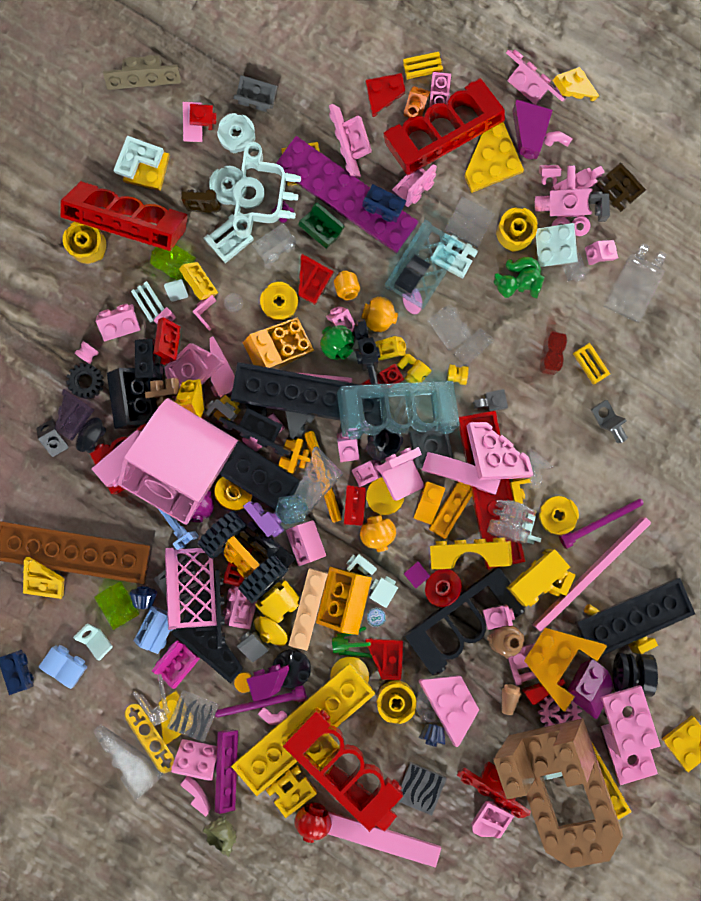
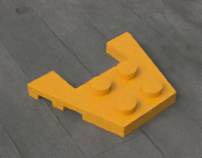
M544 628L524 661L558 706L565 712L575 696L558 685L559 680L579 650L598 661L607 645Z

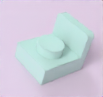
M353 554L346 563L349 565L347 568L349 572L356 563L359 564L358 569L366 575L368 573L373 575L377 570L373 564L360 554L357 556Z

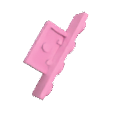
M516 49L514 51L507 50L506 54L519 64L507 81L532 103L537 105L548 90L561 101L567 99L565 96H562L557 87H553L550 84L551 79L536 72L537 67L530 61L528 63L522 60L523 55Z
M331 104L329 105V116L336 128L335 135L340 141V151L347 163L345 165L346 170L351 176L360 178L361 174L356 160L372 152L362 118L356 116L344 122L340 108Z

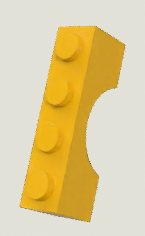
M493 538V542H486L485 539H474V543H466V540H454L455 544H447V541H435L436 545L430 546L431 569H451L455 567L458 558L465 552L480 554L485 558L489 567L512 565L511 541H505V538Z

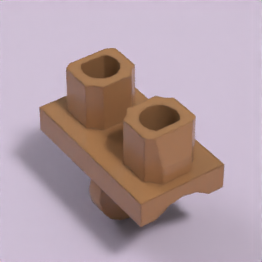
M178 378L165 379L166 389H164L163 381H150V392H145L146 398H160V400H157L158 406L167 398L175 402V398L171 397L178 395L180 389Z

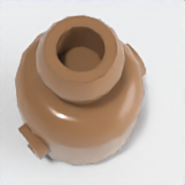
M507 625L491 629L489 635H487V640L493 651L508 659L509 657L516 656L521 651L524 635L518 628Z

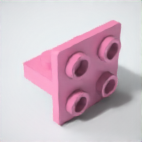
M182 739L171 772L212 781L217 760V746Z

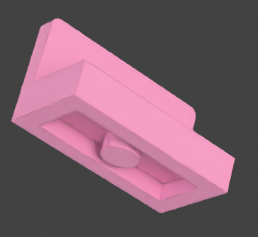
M313 520L286 530L298 566L326 556Z

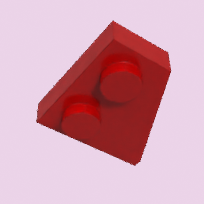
M402 73L365 80L372 117L378 115L379 111L385 107L387 108L394 100L399 99L405 94Z

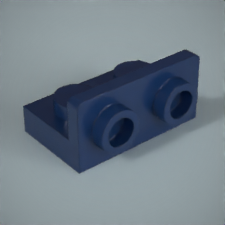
M372 184L367 196L363 200L362 206L365 207L364 209L367 212L377 213L385 221L396 223L406 204V200Z
M22 650L0 657V669L9 695L34 686V677L28 670V659Z

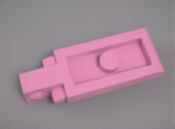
M602 166L592 171L590 168L576 173L575 189L592 188L598 182L596 179L605 173ZM567 179L552 186L551 189L567 190Z

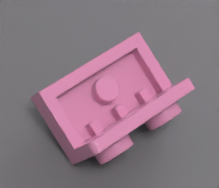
M122 304L112 311L109 309L103 310L96 317V323L104 342L141 330L133 304Z

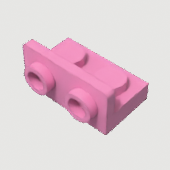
M232 585L227 593V606L223 610L224 623L228 626L250 630L257 601L251 603L238 589L239 586Z

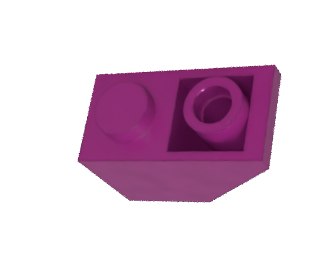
M280 664L269 667L268 671H264V668L254 671L253 676L247 678L253 702L270 698L280 692L289 671L288 665L280 667Z

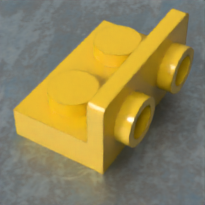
M198 262L183 264L179 268L184 279L189 283L199 300L207 299L211 295L215 297L218 294V291Z

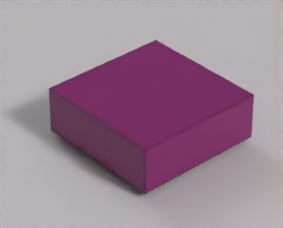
M418 561L403 573L415 588L430 577Z

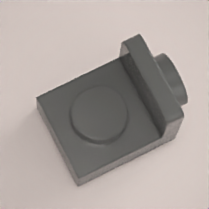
M593 192L590 194L588 204H596L595 216H598V222H606L610 217L609 194H603V192Z

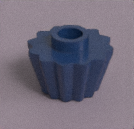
M140 586L130 591L131 600L135 608L149 609L153 606L157 595L155 589Z
M426 724L419 735V739L425 740L426 745L437 747V744L445 745L444 728L433 724Z

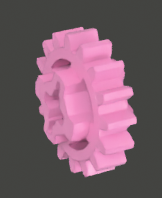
M551 695L548 698H544V703H539L543 709L539 710L538 713L543 715L540 720L542 723L546 722L545 727L556 724L550 721L549 717H555L557 724L566 722L569 717L568 721L581 719L578 713H581L582 709L578 708V705L573 701L565 712H560V715L556 713L560 711V707Z

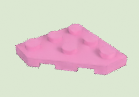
M473 422L467 425L479 480L530 478L533 476L529 457L523 452H518L513 447L514 444L503 435L499 436L495 433L491 425L487 422Z

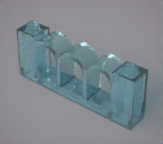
M453 381L341 386L337 392L342 437H349V439H358L364 433L376 435L385 427L390 432L397 434L405 432L411 426L420 432H427L435 427V431H442V433L447 434L454 432L460 425ZM430 395L433 411L432 423H425L418 417L415 396ZM405 396L408 416L407 424H398L392 419L388 397ZM362 398H379L382 424L380 426H372L365 420Z

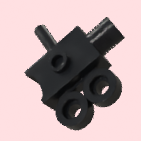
M365 319L357 320V325H354L355 337L358 340V349H355L357 362L362 365L363 371L368 370L372 390L379 389L375 371L378 368V358H380L378 346L376 347L374 338H369ZM370 348L371 353L367 354L363 349Z

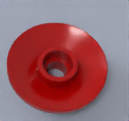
M450 569L435 571L430 575L425 585V595L428 601L438 607L451 605L460 595L461 580Z

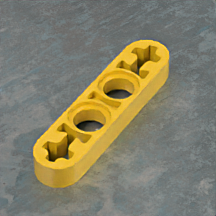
M138 704L129 705L124 713L127 723L156 768L162 773L170 772L175 760L172 753L142 707ZM131 709L133 711H138L137 718L139 720L141 718L144 719L143 721L139 722L137 726L134 725V723L137 722L135 717H129ZM141 725H147L150 728L148 735H141L139 733ZM157 741L160 743L161 748L158 752L150 750L149 745L151 742ZM163 750L165 751V754L162 755L165 760L169 759L171 761L169 764L170 768H167L166 766H161V764L163 763L161 757H159L158 760L155 758V756L160 755Z

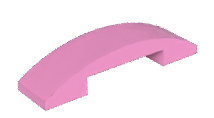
M430 452L427 453L422 468L424 472L443 476L496 495L501 480H479L476 466Z

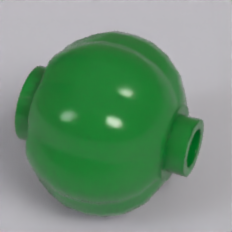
M338 325L334 327L327 326L322 331L323 336L320 340V347L326 357L337 360L339 358L345 359L351 355L355 341L350 329L346 326Z

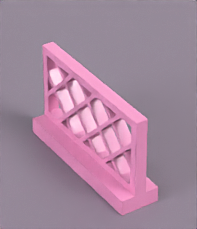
M165 548L168 630L217 625L213 559L208 556V561L204 565L195 559L200 553H205L201 548L180 550ZM177 554H186L190 558L189 562L185 566L181 565L178 562ZM192 561L201 567L195 575L186 569ZM202 570L209 574V580L205 585L196 578ZM183 571L191 577V580L185 586L178 580V576ZM193 580L202 586L196 595L187 588ZM204 589L211 597L206 604L197 597ZM184 590L193 597L186 605L179 600V595ZM194 599L203 606L197 614L188 608ZM206 608L212 615V621H203L198 616ZM185 609L194 616L190 622L180 623V615Z

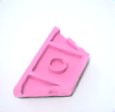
M189 343L178 354L176 361L168 363L164 367L167 379L178 378L179 386L186 380L200 379L202 385L226 362L201 347Z
M459 675L420 679L419 683L455 747H458L479 711L466 684Z

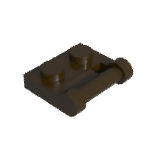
M193 189L181 192V200L187 211L217 213L221 210V204L217 201V194L213 189H208L205 193Z

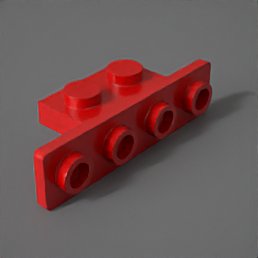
M491 762L485 764L480 777L466 768L458 771L457 776L461 778L463 783L472 785L478 789L477 791L481 795L488 796L498 806L507 808L513 816L524 818L530 815L531 811L515 801L516 798L506 799L496 766Z

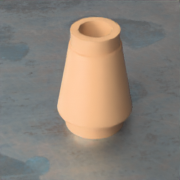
M505 684L504 688H502V713L513 715L521 696L520 687L513 684Z

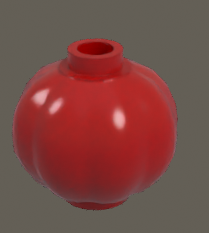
M310 803V805L304 806L295 816V828L305 842L313 843L314 840H321L330 832L332 826L331 817L327 810H325V807L319 803Z

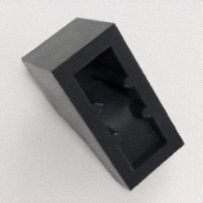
M414 254L395 282L394 288L411 298L431 264Z

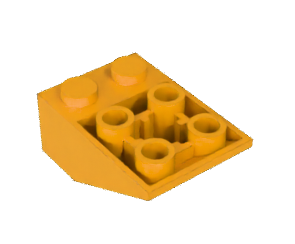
M298 317L252 333L243 342L253 365L279 369L314 351Z

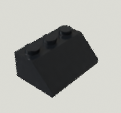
M117 368L108 372L107 380L114 429H131L147 424L157 410L156 398H146L145 392H150V381H153V379L136 378L135 368Z

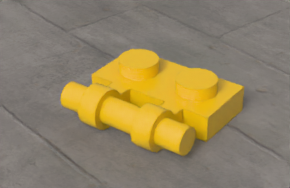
M298 765L293 769H288L283 777L275 780L266 789L269 796L275 792L279 795L274 800V803L285 818L317 794L316 789L306 776L300 781L296 777L302 772ZM290 781L293 786L284 791L282 787Z

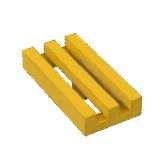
M439 52L403 59L407 80L431 75L433 72H443ZM437 65V67L428 68V69H423V70L414 71V72H410V73H409L410 70L422 69V68H426V67H428V66Z
M590 343L573 353L593 385L610 375V372ZM586 349H588V351L594 358L595 362L603 372V375L600 374L595 364L586 353ZM580 353L583 355V357L585 358V360L587 361V363H588L589 366L591 367V369H592V371L594 372V374L596 375L597 379L595 378V376L593 375V373L591 372V370L589 369V367L587 366V364L585 363V361H584L583 358L581 357Z

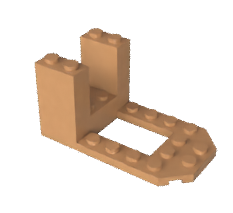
M581 718L508 735L493 760L506 799L527 796L545 852L570 868L610 861L622 840L623 833L584 719ZM562 772L567 787L583 784L595 819L559 826L542 776Z

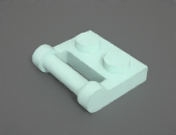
M233 214L213 233L203 237L225 264L254 240L251 235L247 238H240L236 235L235 230H233L217 244L214 242L233 226ZM242 224L238 226L239 230H245Z

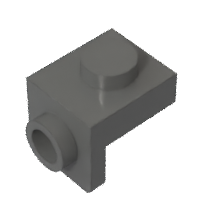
M218 399L215 402L211 401L205 409L207 410L205 415L209 418L217 410L231 421L237 417L234 413L236 409L228 402L223 404Z

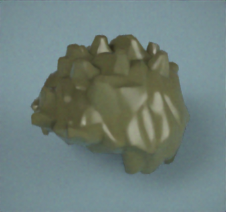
M219 816L218 819L204 827L203 833L207 834L206 841L209 843V846L214 845L223 855L226 854L230 857V853L233 851V844L236 843V831H234L233 825L226 820V816L223 818Z

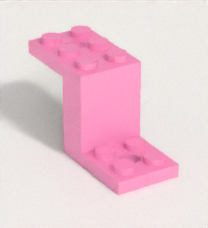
M638 685L602 696L601 699L609 724L601 726L618 783L623 785L658 774L650 749L660 747V743L642 686ZM631 706L632 714L628 717L623 716L622 711L624 707ZM636 755L637 761L632 765L628 764V757Z

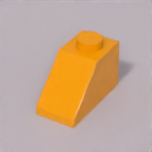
M425 482L413 519L431 525L440 506L445 488Z

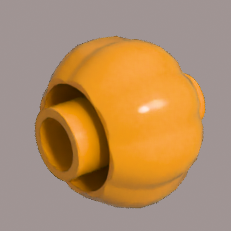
M381 296L372 298L369 304L365 303L362 318L366 319L367 327L374 332L388 330L392 323L396 324L398 317L392 302Z
M381 515L367 518V523L363 524L360 529L362 543L368 548L376 549L377 552L388 550L387 546L396 537L394 523L388 518L382 519Z

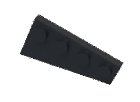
M188 613L180 623H188L194 616ZM195 627L176 628L172 631L176 638L230 684L242 671L243 667L226 643L222 645L220 650H216L215 631H196Z

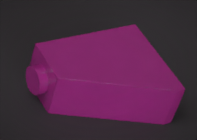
M516 100L513 107V118L519 154L527 159L538 158L553 110Z

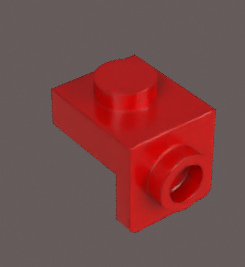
M190 104V125L208 126V130H212V124H216V113H213V105Z

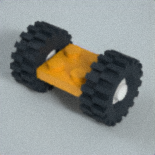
M231 511L214 523L202 535L197 544L212 559L222 552L225 553V558L238 567L237 570L244 578L247 577L238 589L251 603H254L275 586L287 573L288 569L275 555L268 558L261 565L237 540L240 537L239 533L247 528V524L235 511Z

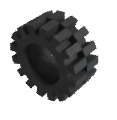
M80 363L79 366L76 364L74 369L69 370L71 373L70 375L67 374L69 379L66 381V384L69 385L68 389L74 395L84 399L94 398V395H99V390H103L101 386L104 385V381H102L104 377L96 367L88 363ZM84 374H89L92 377V384L88 388H81L79 385V378Z

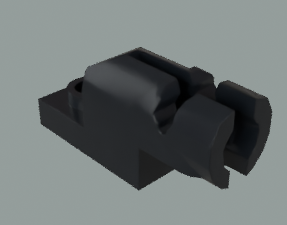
M250 521L246 526L256 533L254 537L245 530L239 533V536L266 560L275 555L287 569L296 560L274 538L267 537L262 529L253 521Z

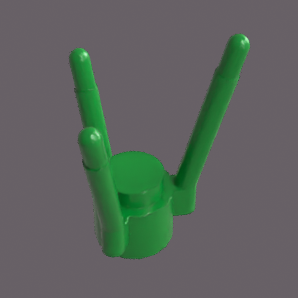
M361 627L359 632L366 630V627ZM340 633L337 634V637L332 638L333 653L372 658L369 653L346 651L350 647L371 646L370 642L349 643L348 638L345 637L353 634Z

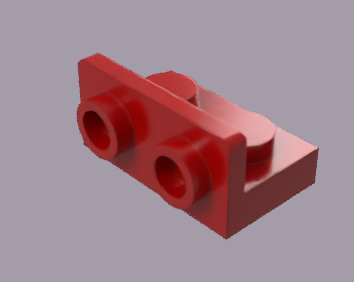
M164 317L158 319L154 354L161 357V364L166 365L177 359L181 327Z
M347 485L344 524L363 525L365 487Z

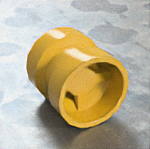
M449 364L447 383L453 384L458 382L460 385H466L469 367H456V365Z

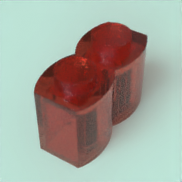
M552 331L546 337L543 344L544 355L540 361L541 373L555 375L561 370L564 362L563 351L567 345L566 334Z

